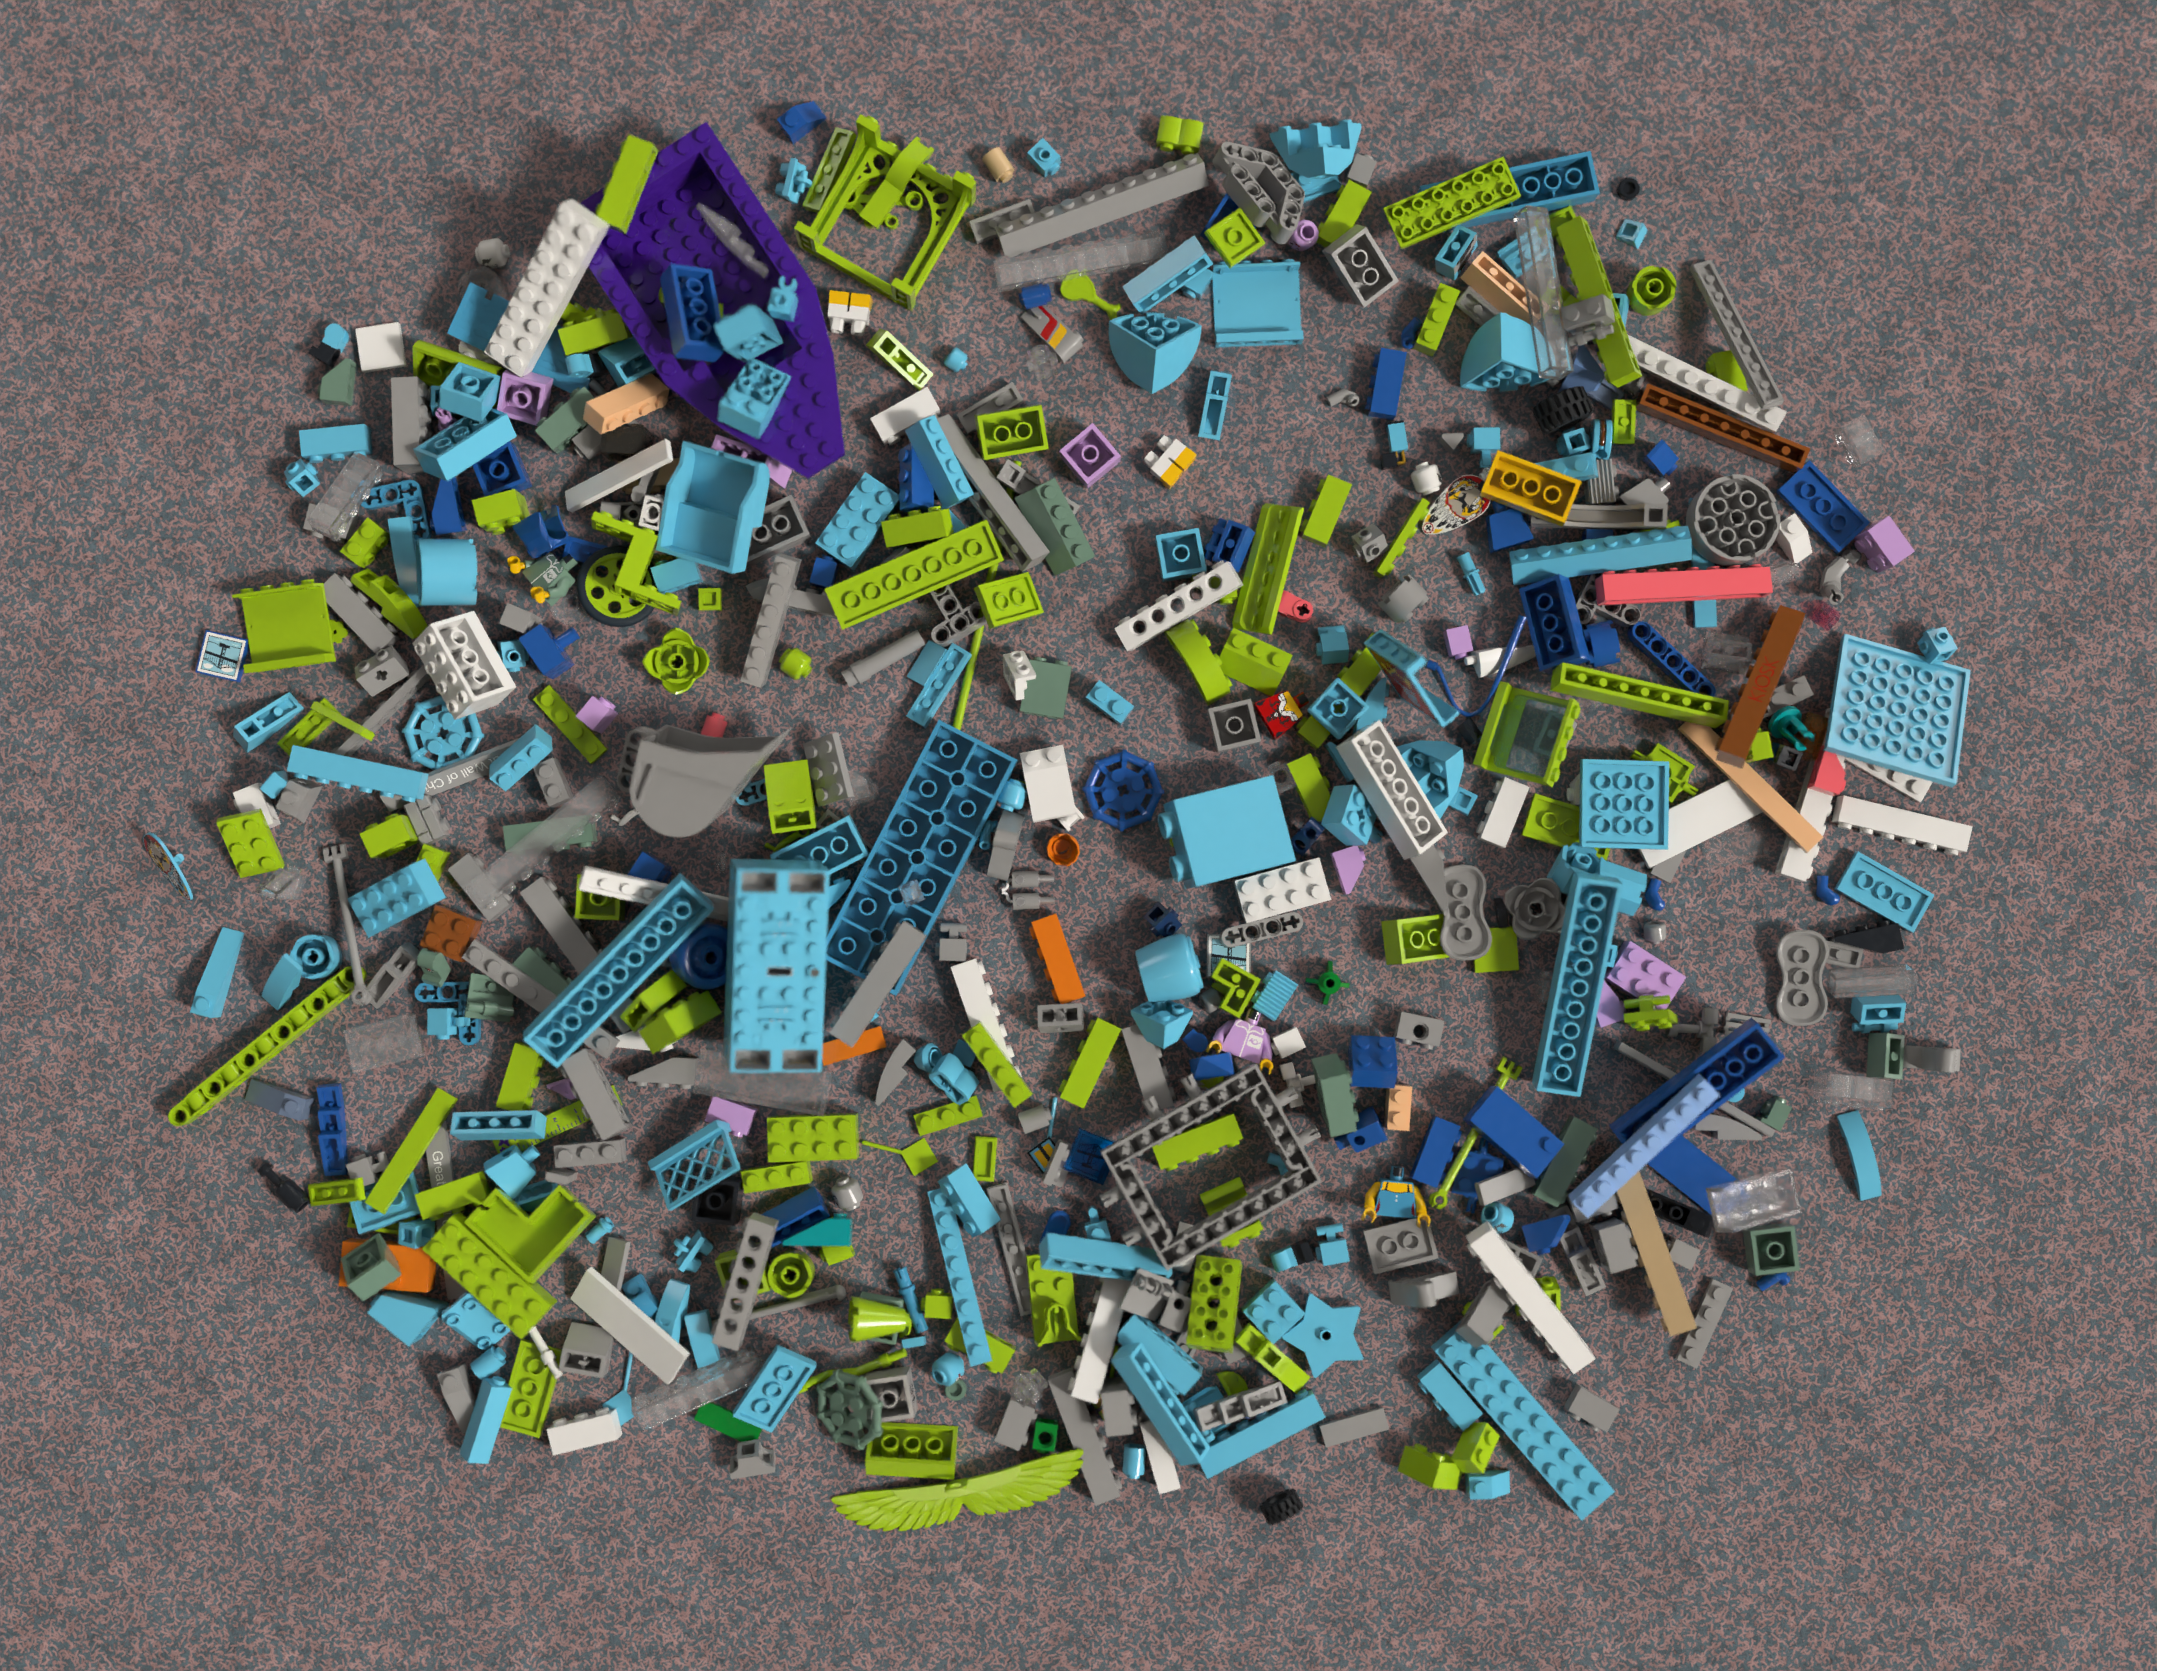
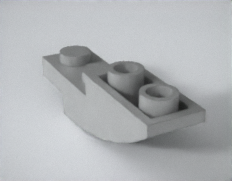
M1805 675L1776 687L1763 718L1772 715L1783 707L1791 706L1814 695ZM1729 709L1727 720L1731 721L1733 714H1730L1731 709Z

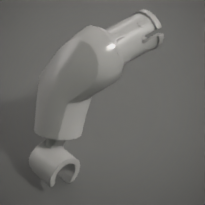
M1845 550L1842 557L1838 556L1823 570L1820 581V593L1824 598L1829 599L1833 605L1838 604L1837 599L1840 603L1843 601L1844 596L1840 592L1841 576L1849 567L1847 562L1854 564L1859 560L1860 554L1855 550Z

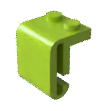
M1237 1177L1199 1195L1208 1215L1211 1216L1247 1195L1241 1178ZM1257 1219L1220 1240L1222 1247L1232 1248L1239 1245V1240L1245 1237L1252 1239L1259 1236L1260 1231L1263 1230L1262 1224Z

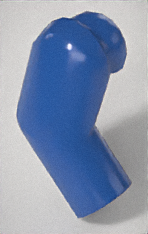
M1416 316L1401 332V343L1405 349H1412L1414 347L1416 331L1423 324Z

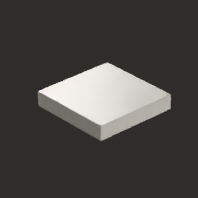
M399 322L355 329L361 371L363 373L406 366L401 325Z

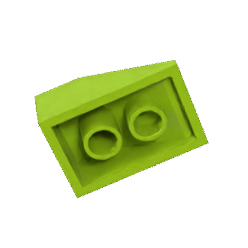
M1438 914L1381 921L1386 965L1448 958L1449 956L1443 951L1440 943L1444 915Z

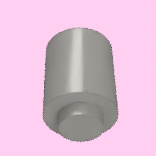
M1043 1104L1018 1113L1025 1134L1050 1125L1049 1120L1053 1119L1049 1107L1044 1108Z

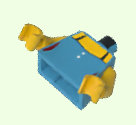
M1391 1166L1390 1179L1380 1178L1379 1182H1375L1365 1194L1364 1212L1361 1215L1362 1221L1365 1220L1366 1215L1371 1217V1223L1375 1220L1376 1215L1416 1219L1417 1215L1416 1225L1420 1228V1220H1425L1427 1227H1429L1431 1219L1427 1214L1425 1200L1419 1188L1413 1185L1412 1181L1403 1180L1404 1167Z

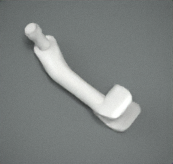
M634 808L625 814L622 819L616 817V815H612L611 819L618 822L619 826H623L636 816L638 812Z

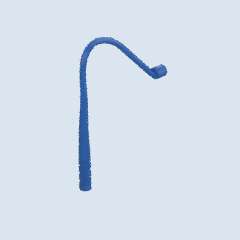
M1518 615L1489 695L1484 704L1474 712H1465L1457 706L1440 666H1438L1437 662L1428 661L1426 668L1438 671L1451 705L1461 715L1473 717L1487 707L1508 666L1527 617Z

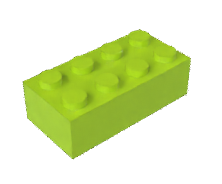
M858 1113L769 1116L767 1118L768 1162L858 1159Z

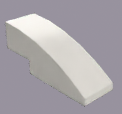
M1151 1420L1140 1423L1159 1494L1180 1489L1171 1450Z

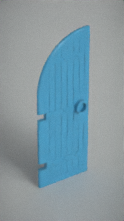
M470 282L447 334L485 351L510 301L496 294H493L490 301L485 298L488 290ZM556 325L532 372L553 378V385L569 393H572L578 387L580 389L585 387L589 390L590 378H573L569 376L565 358L568 356L565 355L558 329L563 327Z

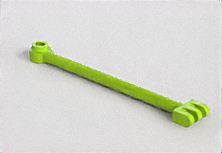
M1504 1056L1495 1069L1501 1073L1495 1086L1502 1090L1509 1078L1514 1081L1517 1080L1523 1068L1518 1065L1515 1071L1512 1072L1515 1065L1512 1061L1509 1062L1507 1067H1504L1507 1058ZM1473 1128L1469 1132L1440 1188L1429 1196V1204L1431 1207L1435 1206L1434 1209H1442L1447 1205L1448 1190L1479 1135ZM1438 1196L1442 1197L1443 1200L1439 1205L1436 1203Z

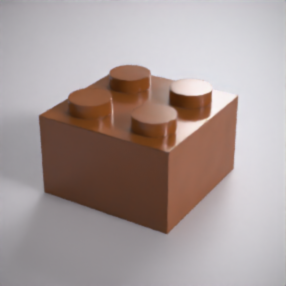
M435 905L419 946L428 948L433 952H441L444 956L458 962H467L462 956L474 939H476L483 921L444 905Z

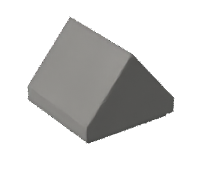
M1464 433L1442 434L1439 438V443L1451 454L1464 437Z

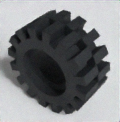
M1295 1489L1281 1491L1279 1494L1267 1498V1501L1260 1505L1261 1512L1268 1525L1280 1524L1281 1521L1285 1522L1303 1509V1504Z

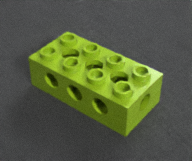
M1196 1255L1186 1340L1188 1348L1233 1353L1242 1273L1241 1260ZM1221 1278L1223 1281L1219 1286H1213L1211 1284L1213 1279ZM1212 1300L1220 1301V1305L1217 1308L1209 1307V1303ZM1210 1322L1218 1324L1217 1328L1213 1331L1206 1329Z

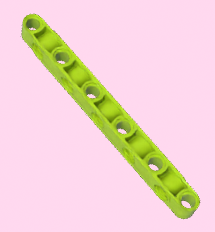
M352 967L344 968L337 975L326 981L186 1095L181 1102L169 1111V1122L174 1126H183L195 1121L350 996L355 986L354 981L350 977ZM361 967L363 981L365 982L367 973L365 969ZM318 998L322 999L323 1001V1007L321 1009H319L316 1005ZM284 1026L289 1030L287 1037L282 1034ZM250 1054L254 1057L253 1065L248 1062ZM215 1082L220 1086L218 1093L214 1090ZM181 1110L185 1113L184 1121L179 1116Z

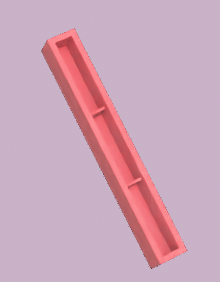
M1761 564L1749 565L1748 568L1732 565L1727 567V569H1720V566H1711L1706 568V570H1699V567H1690L1686 571H1678V568H1669L1665 572H1658L1657 569H1648L1644 573H1637L1636 570H1627L1623 574H1616L1615 571H1606L1595 579L1597 606L1764 598L1773 593L1770 567H1761Z

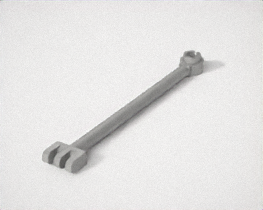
M342 843L340 844L341 853H339L337 845L331 846L332 855H330L329 848L326 847L323 848L324 861L328 864L333 863L355 983L351 998L355 1004L363 1006V1004L367 1005L370 1003L372 995L366 989L363 981L342 860L348 859L349 856L346 844ZM362 992L363 997L358 1000L357 995Z

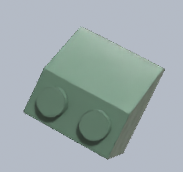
M379 1233L341 1258L347 1286L363 1301L375 1295L380 1289L394 1282L402 1275L397 1259Z

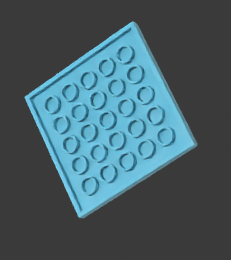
M1844 634L1840 641L1824 751L1953 788L1957 784L1971 670L1942 661L1929 665L1924 656Z

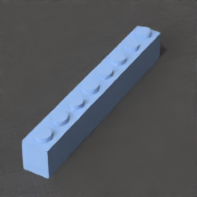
M1700 1074L1695 1076L1568 1195L1571 1202L1589 1218L1720 1096L1719 1093Z

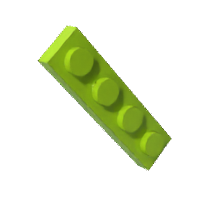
M835 127L812 181V186L809 188L802 206L806 210L818 213L840 176L857 135L853 131Z
M1424 498L1417 501L1390 544L1389 550L1385 552L1372 574L1381 578L1391 573L1395 566L1393 561L1396 556L1400 557L1406 549L1404 545L1408 538L1411 539L1418 529L1415 527L1419 520L1423 521L1428 514L1429 509L1427 507L1430 504L1429 501Z
M548 685L533 699L590 764H593L608 751L588 726L576 717L577 714L551 685Z

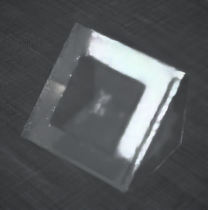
M917 879L899 886L906 907L925 900Z

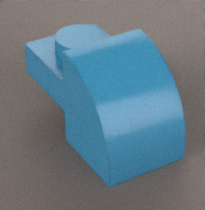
M638 1274L624 1283L622 1288L627 1298L650 1319L655 1321L660 1303L657 1297L652 1294L644 1276Z

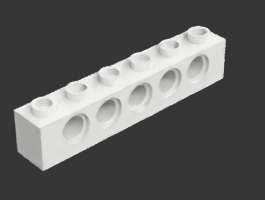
M1222 560L1212 566L1213 570L1209 573L1201 572L1193 577L1194 582L1188 585L1183 583L1174 589L1175 593L1167 596V594H1164L1155 600L1156 604L1150 608L1146 605L1137 610L1138 615L1133 618L1127 616L1118 622L1119 626L1114 629L1126 650L1132 651L1243 586L1231 562L1224 563ZM1217 576L1221 584L1217 589H1213L1210 581L1213 577ZM1195 588H1199L1202 592L1198 600L1192 598V591ZM1176 599H1180L1183 603L1182 609L1179 611H1175L1173 608V602ZM1157 610H1161L1164 614L1161 622H1157L1154 618ZM1139 621L1145 624V630L1142 633L1136 631V624Z

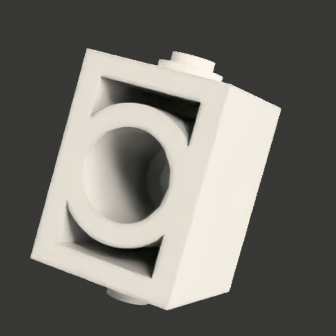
M645 495L639 520L640 526L647 527L653 531H659L664 503L663 495Z

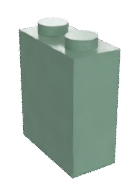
M1034 657L1029 662L1036 673V679L1026 680L1027 689L1024 690V699L1021 701L1020 713L1063 720L1072 667L1068 666V662L1056 660L1055 664L1047 663L1045 658Z

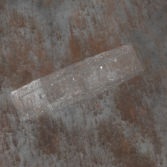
M698 203L697 208L728 250L743 264L765 279L769 270L764 264L752 257L755 253L753 248L738 238L741 234L738 227Z

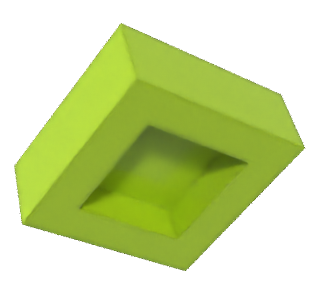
M698 588L699 611H722L721 588Z

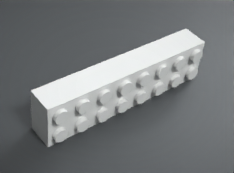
M573 199L561 203L484 353L521 378L532 372L610 226L608 223Z

